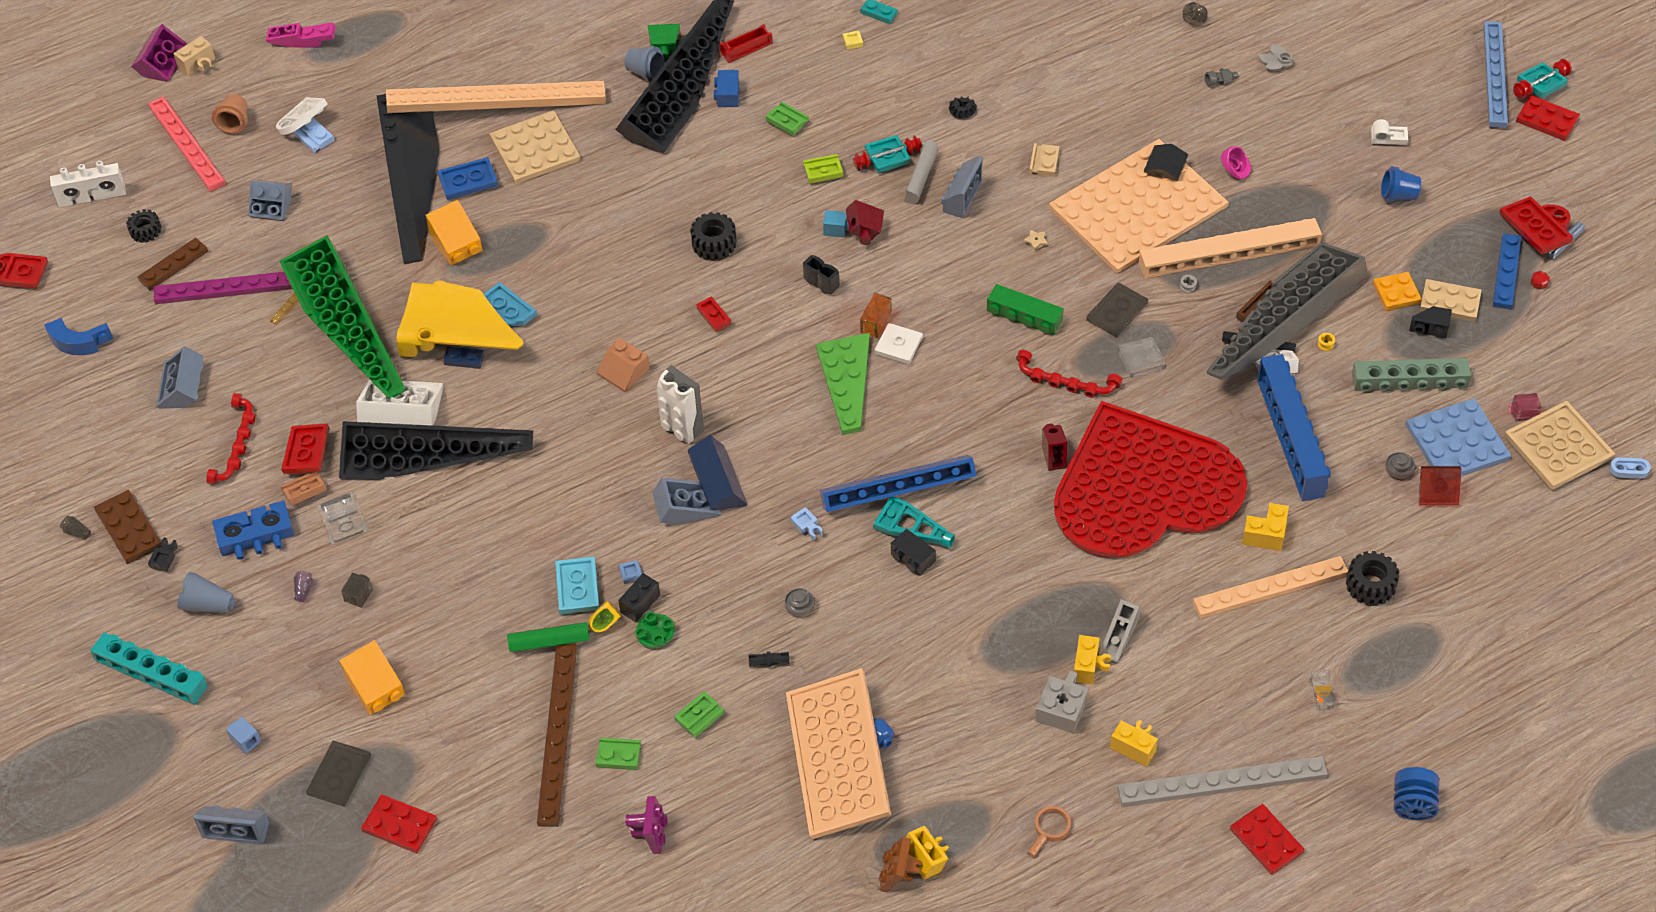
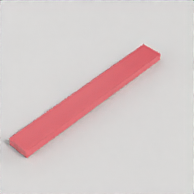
M164 96L148 103L150 110L207 189L211 192L226 185L223 177Z

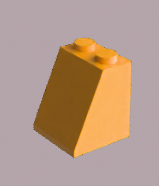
M458 200L426 214L430 237L450 265H454L483 251L480 237Z
M375 640L339 660L347 684L369 715L381 711L385 706L398 701L405 695L400 680Z

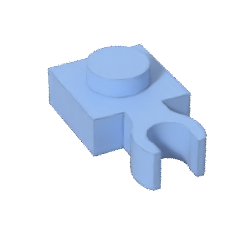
M806 507L790 517V522L802 534L808 531L812 540H816L814 532H818L822 536V528L817 525V518Z

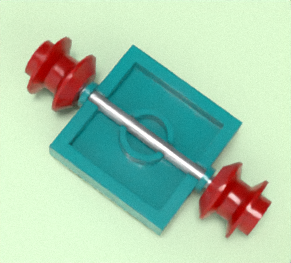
M1561 59L1553 64L1552 69L1542 62L1519 74L1517 77L1519 83H1515L1513 87L1515 96L1519 99H1525L1526 96H1530L1533 92L1542 99L1567 86L1568 79L1565 76L1572 72L1571 63L1566 59Z
M898 135L865 144V151H862L861 156L855 153L853 163L855 168L862 170L864 165L869 168L872 162L877 173L910 164L908 153L912 155L913 150L920 152L922 143L920 138H917L915 135L913 140L906 138L904 144H902Z

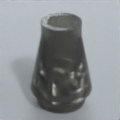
M66 516L60 524V529L63 530V533L86 540L91 533V530L87 529L75 516Z

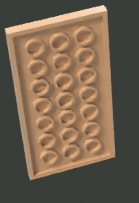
M861 668L786 692L810 837L816 839L890 816V805L864 670Z

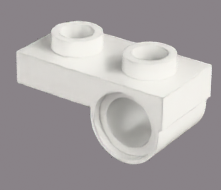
M1383 119L1376 120L1373 126H1371V144L1407 145L1408 143L1407 127L1389 126L1388 121Z

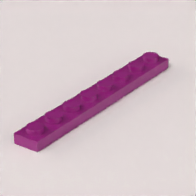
M275 272L154 286V302L156 305L290 290L293 288L285 272Z

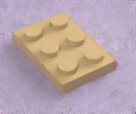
M1426 279L1420 312L1432 306L1452 309L1451 318L1475 322L1481 289Z

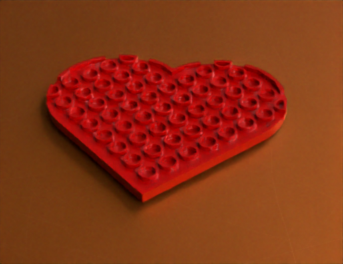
M1101 401L1056 490L1054 499L1055 519L1065 537L1075 546L1088 553L1111 558L1136 555L1155 545L1167 529L1187 533L1204 532L1220 527L1231 520L1242 507L1246 496L1247 479L1244 467L1238 457L1235 458L1229 452L1230 449L1212 438Z

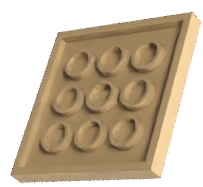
M554 110L489 133L490 139L515 184L581 161L579 153Z
M1568 401L1505 431L1504 437L1551 490L1615 457L1612 449Z

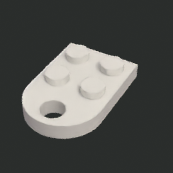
M306 97L278 121L276 129L281 135L292 133L303 125L310 123L311 118L320 114L328 103L324 98Z

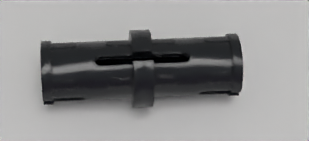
M766 651L763 654H748L749 667L790 665L789 652L771 653Z

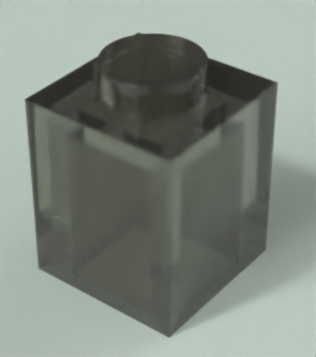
M352 572L341 590L344 602L362 608L373 590L370 578L366 575H358Z

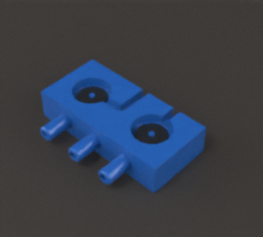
M285 501L269 504L270 510H267L266 506L251 509L250 516H248L247 511L212 520L221 555L226 556L235 553L236 559L242 560L244 558L243 550L254 548L255 553L259 555L263 553L262 545L271 542L274 543L276 549L282 548L281 540L294 536Z

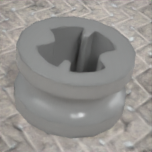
M1184 275L1180 280V289L1188 293L1195 290L1197 285L1196 278L1192 275Z

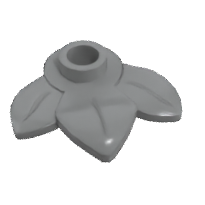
M1271 45V53L1259 55V59L1262 63L1267 64L1266 69L1279 70L1282 67H1290L1293 64L1291 53L1286 52L1285 48L1278 45Z

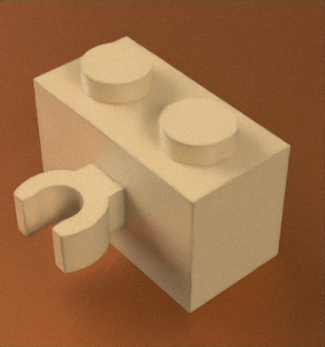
M202 36L173 53L178 68L187 76L197 70L205 71L203 66L208 65L211 67V61L215 59L212 45Z

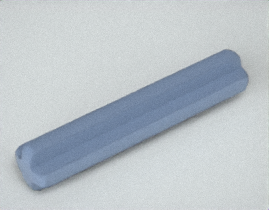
M1576 222L1568 230L1573 236V240L1584 231L1585 225L1581 222ZM1569 244L1548 252L1547 256L1555 259Z

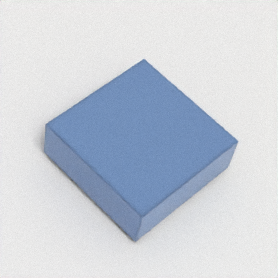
M638 560L618 565L624 584L636 581L642 574Z

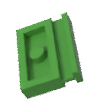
M781 101L779 106L773 108L766 115V121L794 136L804 126V123L809 121V116Z
M704 691L677 713L674 718L679 725L696 738L724 715L725 710Z
M599 739L596 768L638 769L641 740Z

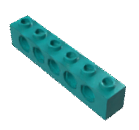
M103 632L90 650L96 662L193 705L196 704L208 687L205 676L201 672L191 671L185 665L173 663L165 656H157L151 650L139 648L131 641H123L115 634L110 635Z

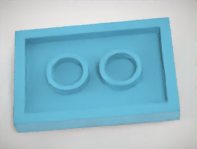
M595 556L555 561L560 615L597 610L599 608Z

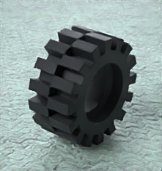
M142 209V212L138 210L136 211L137 214L132 213V217H128V221H126L131 238H134L136 242L139 240L140 243H143V240L146 243L149 242L148 239L155 240L154 236L158 237V233H161L162 229L158 215L149 209L147 212L146 209ZM143 224H149L147 227L139 228Z

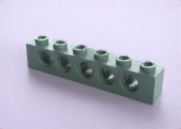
M1468 358L1354 361L1352 378L1354 391L1468 388L1471 372Z

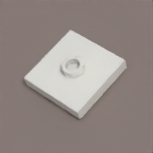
M888 323L875 348V354L910 364L923 338V333Z

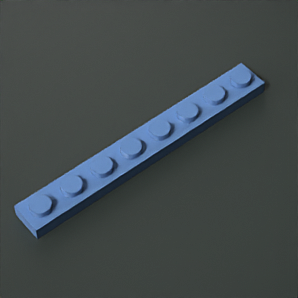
M1484 21L1489 127L1507 128L1502 22Z

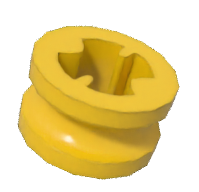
M1322 333L1318 338V348L1322 351H1331L1335 343L1334 335Z

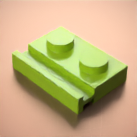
M837 154L803 160L809 184L843 177V170Z

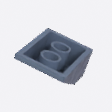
M661 478L652 491L660 523L681 524L721 515L720 509L710 510L700 482Z

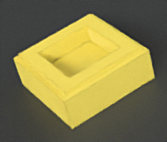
M859 31L843 34L847 50L863 47V40Z

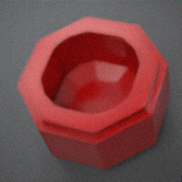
M1537 271L1533 273L1530 283L1534 288L1544 289L1548 286L1550 277L1546 272Z

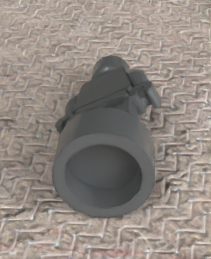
M1221 68L1219 69L1220 72H1206L1204 78L1207 86L1215 85L1218 82H1222L1225 85L1232 82V79H1236L1238 73Z

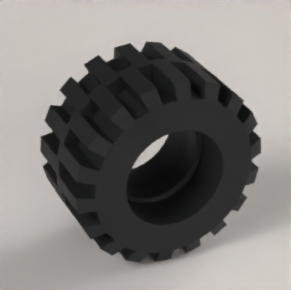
M709 212V214H702L701 217L695 219L696 222H693L690 228L693 251L699 257L703 256V259L707 260L709 258L715 261V259L721 260L722 257H728L729 253H733L737 240L735 223L732 222L730 217L727 218L725 214L720 215L719 212H716V214Z
M1366 551L1363 552V555L1358 554L1356 559H1352L1346 578L1347 590L1351 592L1352 598L1356 597V601L1365 602L1364 605L1372 603L1373 606H1377L1378 603L1381 605L1385 604L1386 600L1392 599L1399 580V568H1396V562H1391V557H1385L1384 553L1377 554L1376 551H1372V553ZM1364 576H1376L1381 581H1370L1366 579Z

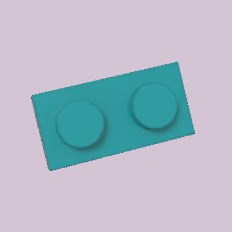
M866 0L860 8V14L891 24L898 14V9L875 0Z

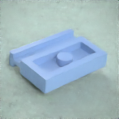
M311 118L310 123L303 125L293 132L294 136L314 154L316 150H321L335 141L334 136L314 118Z

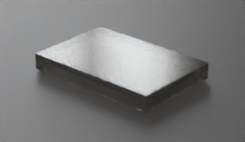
M1118 282L1086 316V320L1117 338L1148 304L1149 299Z
M333 740L306 791L307 795L345 807L371 757L370 751Z

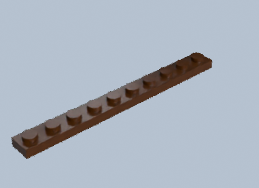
M576 644L556 645L537 826L559 827L577 655Z

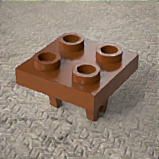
M903 836L899 841L894 842L889 850L884 852L882 858L884 867L879 875V881L881 882L879 890L888 892L900 880L910 882L912 877L908 876L907 873L919 874L921 872L916 866H920L922 862L908 854L911 839Z

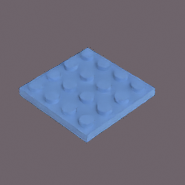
M1475 398L1406 420L1405 425L1441 483L1511 459V454Z

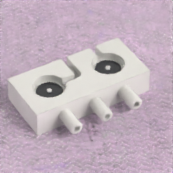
M97 161V167L86 169L84 164H80L78 166L79 171L68 173L66 168H61V174L50 176L51 188L59 208L73 205V200L77 204L91 202L90 196H93L94 201L126 195L125 183L118 163L104 166L102 161Z

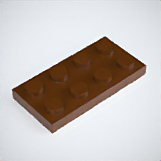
M129 489L94 506L95 512L126 564L153 552L155 548L162 547L159 538Z

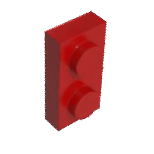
M712 296L696 304V309L715 332L731 325V319Z

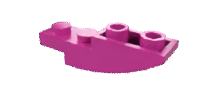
M332 22L302 27L300 23L270 27L267 31L266 41L285 47H320L322 41L334 39L336 26Z

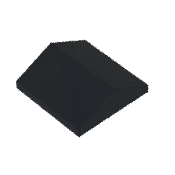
M1174 144L1154 145L1144 173L1178 181L1187 161L1188 153Z

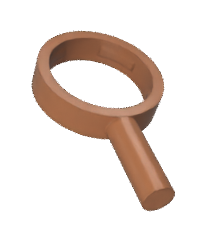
M1048 806L1037 813L1035 830L1039 837L1027 852L1030 857L1034 858L1046 841H1060L1069 834L1071 819L1064 809L1057 806ZM1047 813H1057L1065 818L1067 828L1060 834L1050 835L1041 830L1039 819Z

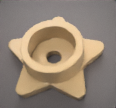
M1030 230V236L1025 238L1024 242L1029 243L1033 249L1047 245V241L1044 239L1045 232L1037 233Z

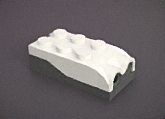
M670 365L662 373L657 384L661 426L666 431H673L676 438L680 441L683 440L690 444L704 431L700 387L694 380Z

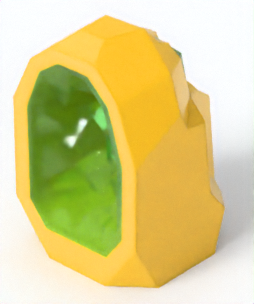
M607 600L591 615L588 620V627L594 632L606 631L621 617V614Z

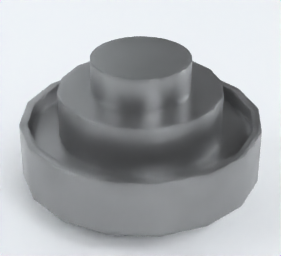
M1402 452L1389 455L1385 464L1387 473L1396 479L1408 478L1412 475L1415 468L1413 458Z
M803 588L791 590L785 597L786 610L794 616L809 614L814 607L813 595Z

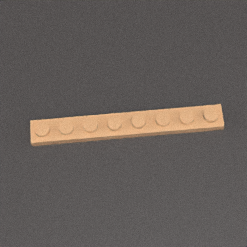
M1339 556L1194 598L1193 605L1200 619L1346 577L1348 569L1342 557Z

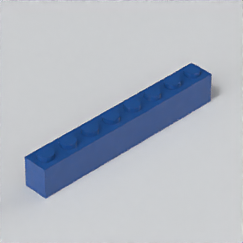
M964 455L820 489L819 491L823 509L829 512L976 477L973 458L969 455Z

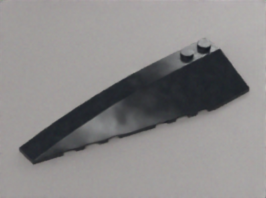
M343 421L339 478L381 480L384 477H397L533 450L534 431Z

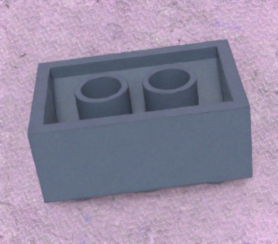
M982 156L962 163L960 169L956 170L954 181L949 183L948 192L943 195L941 200L944 213L960 218L964 217L982 182Z
M184 346L164 362L156 404L157 408H186L191 403H195L198 398V386L201 382L200 373L203 369V355Z
M213 805L212 807L204 806L193 817L202 838L263 844L269 826L266 813L256 809L248 811L237 807L229 809L218 805Z

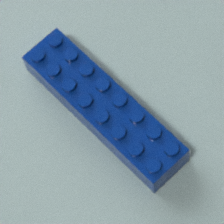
M1283 354L1262 357L1257 382L1302 501L1325 497L1326 489H1328V478L1331 477L1329 467L1324 463L1323 451L1319 450L1318 437L1313 434L1311 420L1308 421L1306 406L1301 403V393L1295 387V377L1290 374L1289 362L1285 361Z

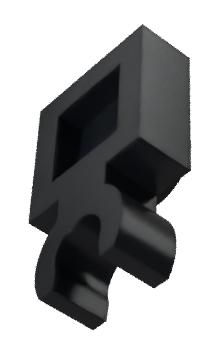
M164 537L161 541V549L155 548L148 561L149 568L168 571L175 558L173 551L177 549V541L173 540L170 545H167L168 540Z

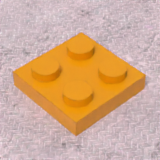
M1409 272L1373 280V285L1385 311L1421 304L1422 299Z

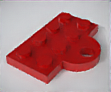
M1529 196L1500 208L1499 214L1541 255L1573 242V236L1566 230L1570 225L1571 216L1569 211L1562 206L1554 204L1541 206Z

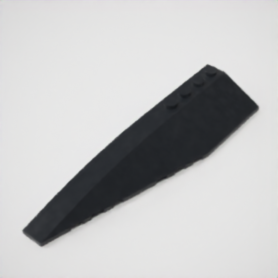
M734 0L712 1L615 129L617 132L637 144L661 153L666 151L699 105V100L702 96L704 85L707 82L708 74L711 70Z
M386 94L376 95L404 264L420 262L423 257L424 239L427 232L426 214L429 213L431 207L433 183L435 181V170L439 155L433 111L387 113Z

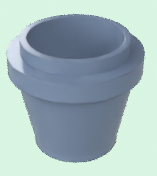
M654 46L630 48L625 56V68L642 76L645 80L652 81L664 66V56L661 49Z

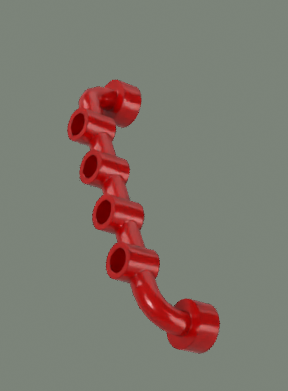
M1019 350L1016 356L1020 370L1024 374L1031 376L1030 380L1032 382L1040 383L1041 379L1048 380V385L1053 388H1058L1059 384L1067 385L1066 390L1071 393H1076L1077 389L1085 390L1084 394L1090 398L1095 397L1096 394H1110L1115 388H1120L1123 380L1121 376L1112 373L1108 375L1106 380L1108 386L1100 387L1094 382L1085 383L1075 377L1066 378L1056 372L1047 373L1041 368L1036 367L1032 369L1027 367L1026 364H1029L1032 359V353L1027 350Z
M233 393L231 399L232 408L240 409L242 405L246 409L242 414V422L237 430L236 441L232 445V453L227 461V469L222 474H218L216 469H209L206 477L207 484L215 485L217 481L227 480L232 476L234 470H240L241 459H238L239 454L244 455L246 451V444L243 441L244 439L249 440L251 435V429L248 428V425H254L256 419L252 403L248 399L243 398L242 394Z

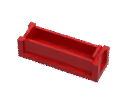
M762 24L761 27L727 42L719 43L720 53L728 63H731L773 44L772 33L768 32L766 26Z

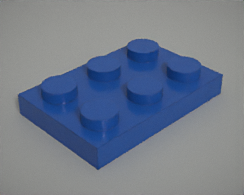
M489 157L437 171L447 200L498 187Z

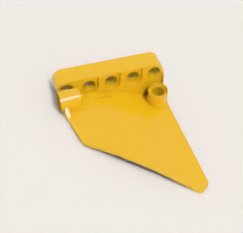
M435 281L433 284L412 283L406 309L397 331L398 354L401 357L416 358L419 348L422 351H430L435 347V343L518 350L524 344L523 340L502 319L480 290L444 281Z

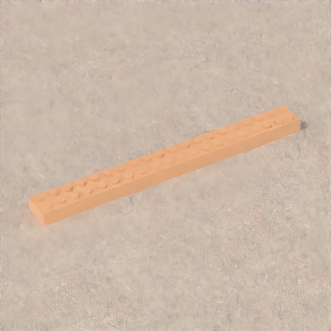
M604 81L386 90L387 113L605 104L606 101Z

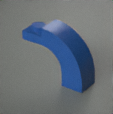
M62 318L44 325L53 345L60 351L70 355H89L99 352L98 345L113 340L107 323L84 332H75L68 329Z

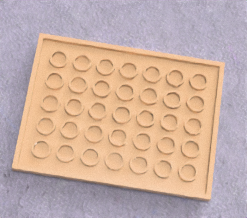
M1160 139L1049 203V209L1117 274L1139 261L1140 250L1164 246L1228 207L1229 202L1186 163L1178 181L1144 173L1154 145L1164 144Z

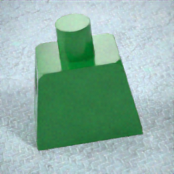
M680 24L648 25L650 46L661 49L664 61L669 59V56L673 54L680 44Z

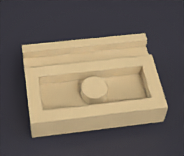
M1034 143L1029 174L1037 173V175L1055 177L1060 146L1045 144L1038 146Z

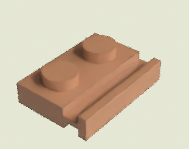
M311 472L281 485V489L291 506L327 490L317 472Z

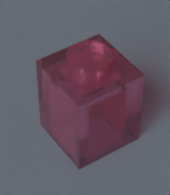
M1537 393L1514 395L1509 409L1510 413L1514 415L1515 422L1527 421L1540 414L1541 405Z

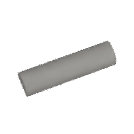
M925 141L906 190L904 200L906 203L916 204L919 201L938 152L937 144L932 141Z

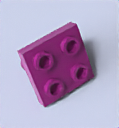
M647 796L644 814H626L625 823L627 828L631 827V836L633 838L645 837L652 853L661 854L662 846L666 842L664 827L668 825L667 814H664L662 805L659 804L656 796Z

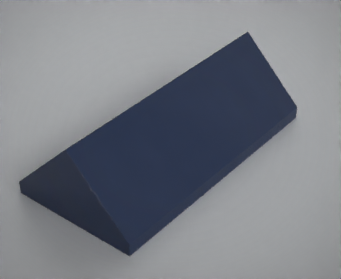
M709 435L690 447L687 452L710 510L747 506L746 499L724 445Z

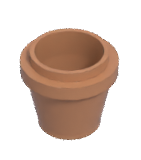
M237 94L228 95L213 110L212 121L219 130L228 134L242 132L248 120L246 100Z

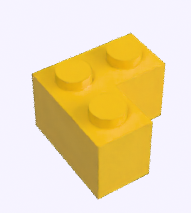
M1269 503L1267 518L1247 515L1242 545L1282 551L1289 506Z

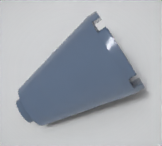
M188 572L182 584V587H184L183 591L179 594L178 609L228 613L229 610L234 609L236 599L233 598L234 594L194 572Z

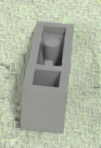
M1122 599L1120 600L1099 656L1109 654L1111 655V661L1118 663L1143 610L1140 606Z

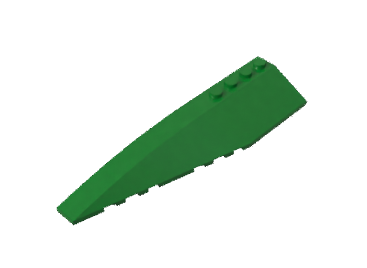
M328 235L280 260L279 262L305 314L389 400L405 392L406 389L338 251Z

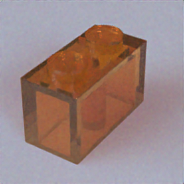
M878 293L873 294L860 318V333H870L871 337L878 338L892 312V298Z

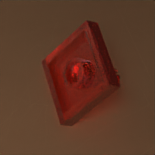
M1421 466L1419 505H1459L1461 467Z

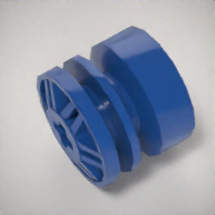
M1408 767L1399 770L1394 777L1395 794L1393 809L1395 813L1409 820H1427L1436 816L1439 811L1438 793L1440 778L1438 774L1421 767Z

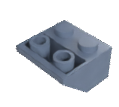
M251 180L248 216L284 220L291 202L292 183Z

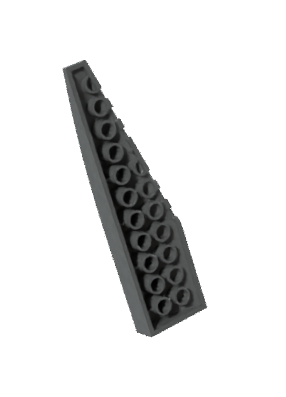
M1324 242L1319 243L1274 280L1272 288L1265 292L1264 299L1262 301L1259 300L1256 304L1257 308L1250 312L1238 328L1239 332L1237 335L1234 334L1232 336L1231 343L1223 348L1222 355L1217 356L1208 368L1207 374L1222 380L1246 368L1285 343L1367 276L1365 257Z

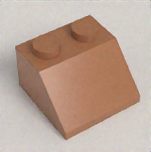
M619 338L607 349L597 375L626 392L650 369L648 355L622 338Z

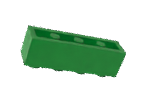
M999 284L994 286L987 298V311L1011 321L1019 322L1027 327L1041 330L1044 333L1055 335L1063 321L1064 308Z

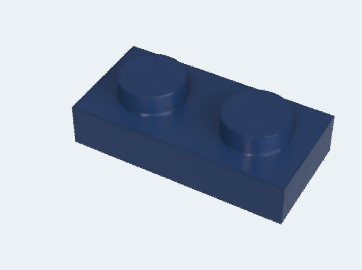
M447 346L443 362L446 366L481 369L484 350Z

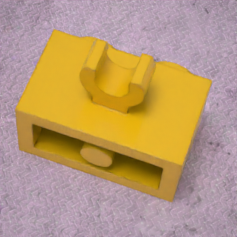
M1079 635L1074 672L1077 673V683L1093 685L1096 667H1099L1102 671H1110V664L1103 662H1111V655L1103 654L1098 656V637Z
M1121 720L1111 736L1110 749L1147 767L1157 750L1158 738L1150 735L1152 726L1149 725L1147 729H1141V720L1136 723V727Z
M925 826L908 832L906 837L911 839L908 854L922 862L920 866H916L921 870L919 873L921 877L925 880L939 874L948 861V857L945 854L949 848L948 845L945 847L938 845L943 838L937 837L934 839Z

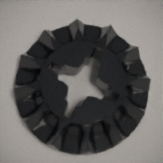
M962 95L960 98L955 97L949 104L951 115L960 119L973 116L977 109L975 101L970 100L969 96L963 98Z

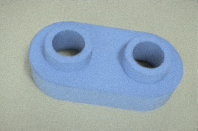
M1618 457L1612 460L1609 469L1615 477L1645 478L1648 476L1651 466L1647 460L1642 458Z

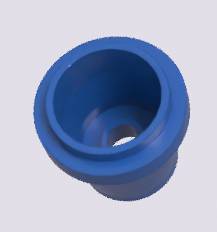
M1391 166L1384 173L1381 195L1385 202L1391 203L1401 200H1416L1421 189L1420 176L1402 171L1399 167Z

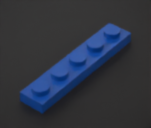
M1505 233L1502 235L1492 307L1509 310L1512 308L1521 236Z

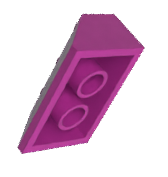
M161 24L151 32L131 67L145 78L167 82L177 67L173 53L186 46L187 43Z

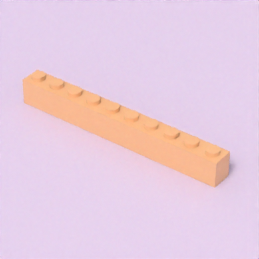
M1315 218L1304 219L1302 221L1288 222L1248 231L1140 250L1139 264L1144 278H1150L1316 247L1321 242L1322 233Z

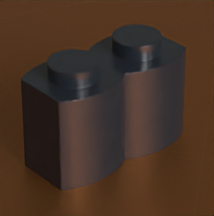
M810 255L803 262V277L808 283L818 286L821 291L827 294H832L840 287L839 271L834 266L825 264L821 258Z

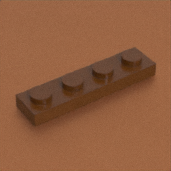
M195 237L137 276L138 280L150 291L154 286H158L207 253V247Z

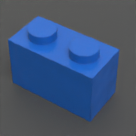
M718 70V77H714V87L717 88V90H714V100H717L718 107H739V70Z

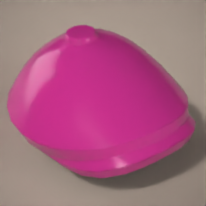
M1231 146L1222 152L1221 163L1229 174L1241 180L1250 175L1251 164L1242 148Z

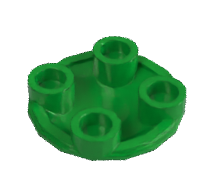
M648 612L636 627V638L645 647H662L673 638L675 632L674 622L666 615Z

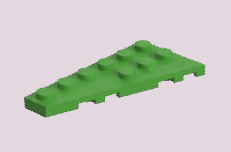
M870 333L816 344L817 354L842 435L861 431Z

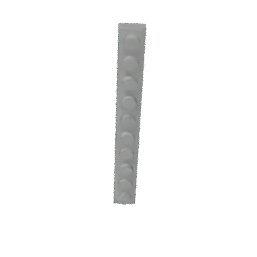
M1323 756L1119 784L1117 790L1121 807L1326 779L1328 774Z

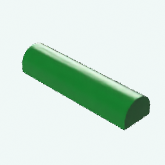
M587 622L508 633L509 652L588 641L589 631Z

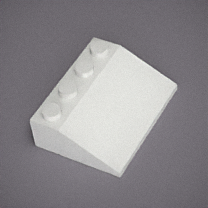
M369 380L356 401L357 422L433 425L437 417L444 385L443 383L402 381L406 391L389 400Z

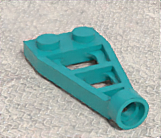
M894 496L889 498L873 523L874 529L898 537L906 529L899 527L898 523L904 514H908L916 522L912 528L907 529L924 542L939 544L950 549L955 540V534L948 532L947 529L910 503ZM922 523L933 528L930 535L917 532Z

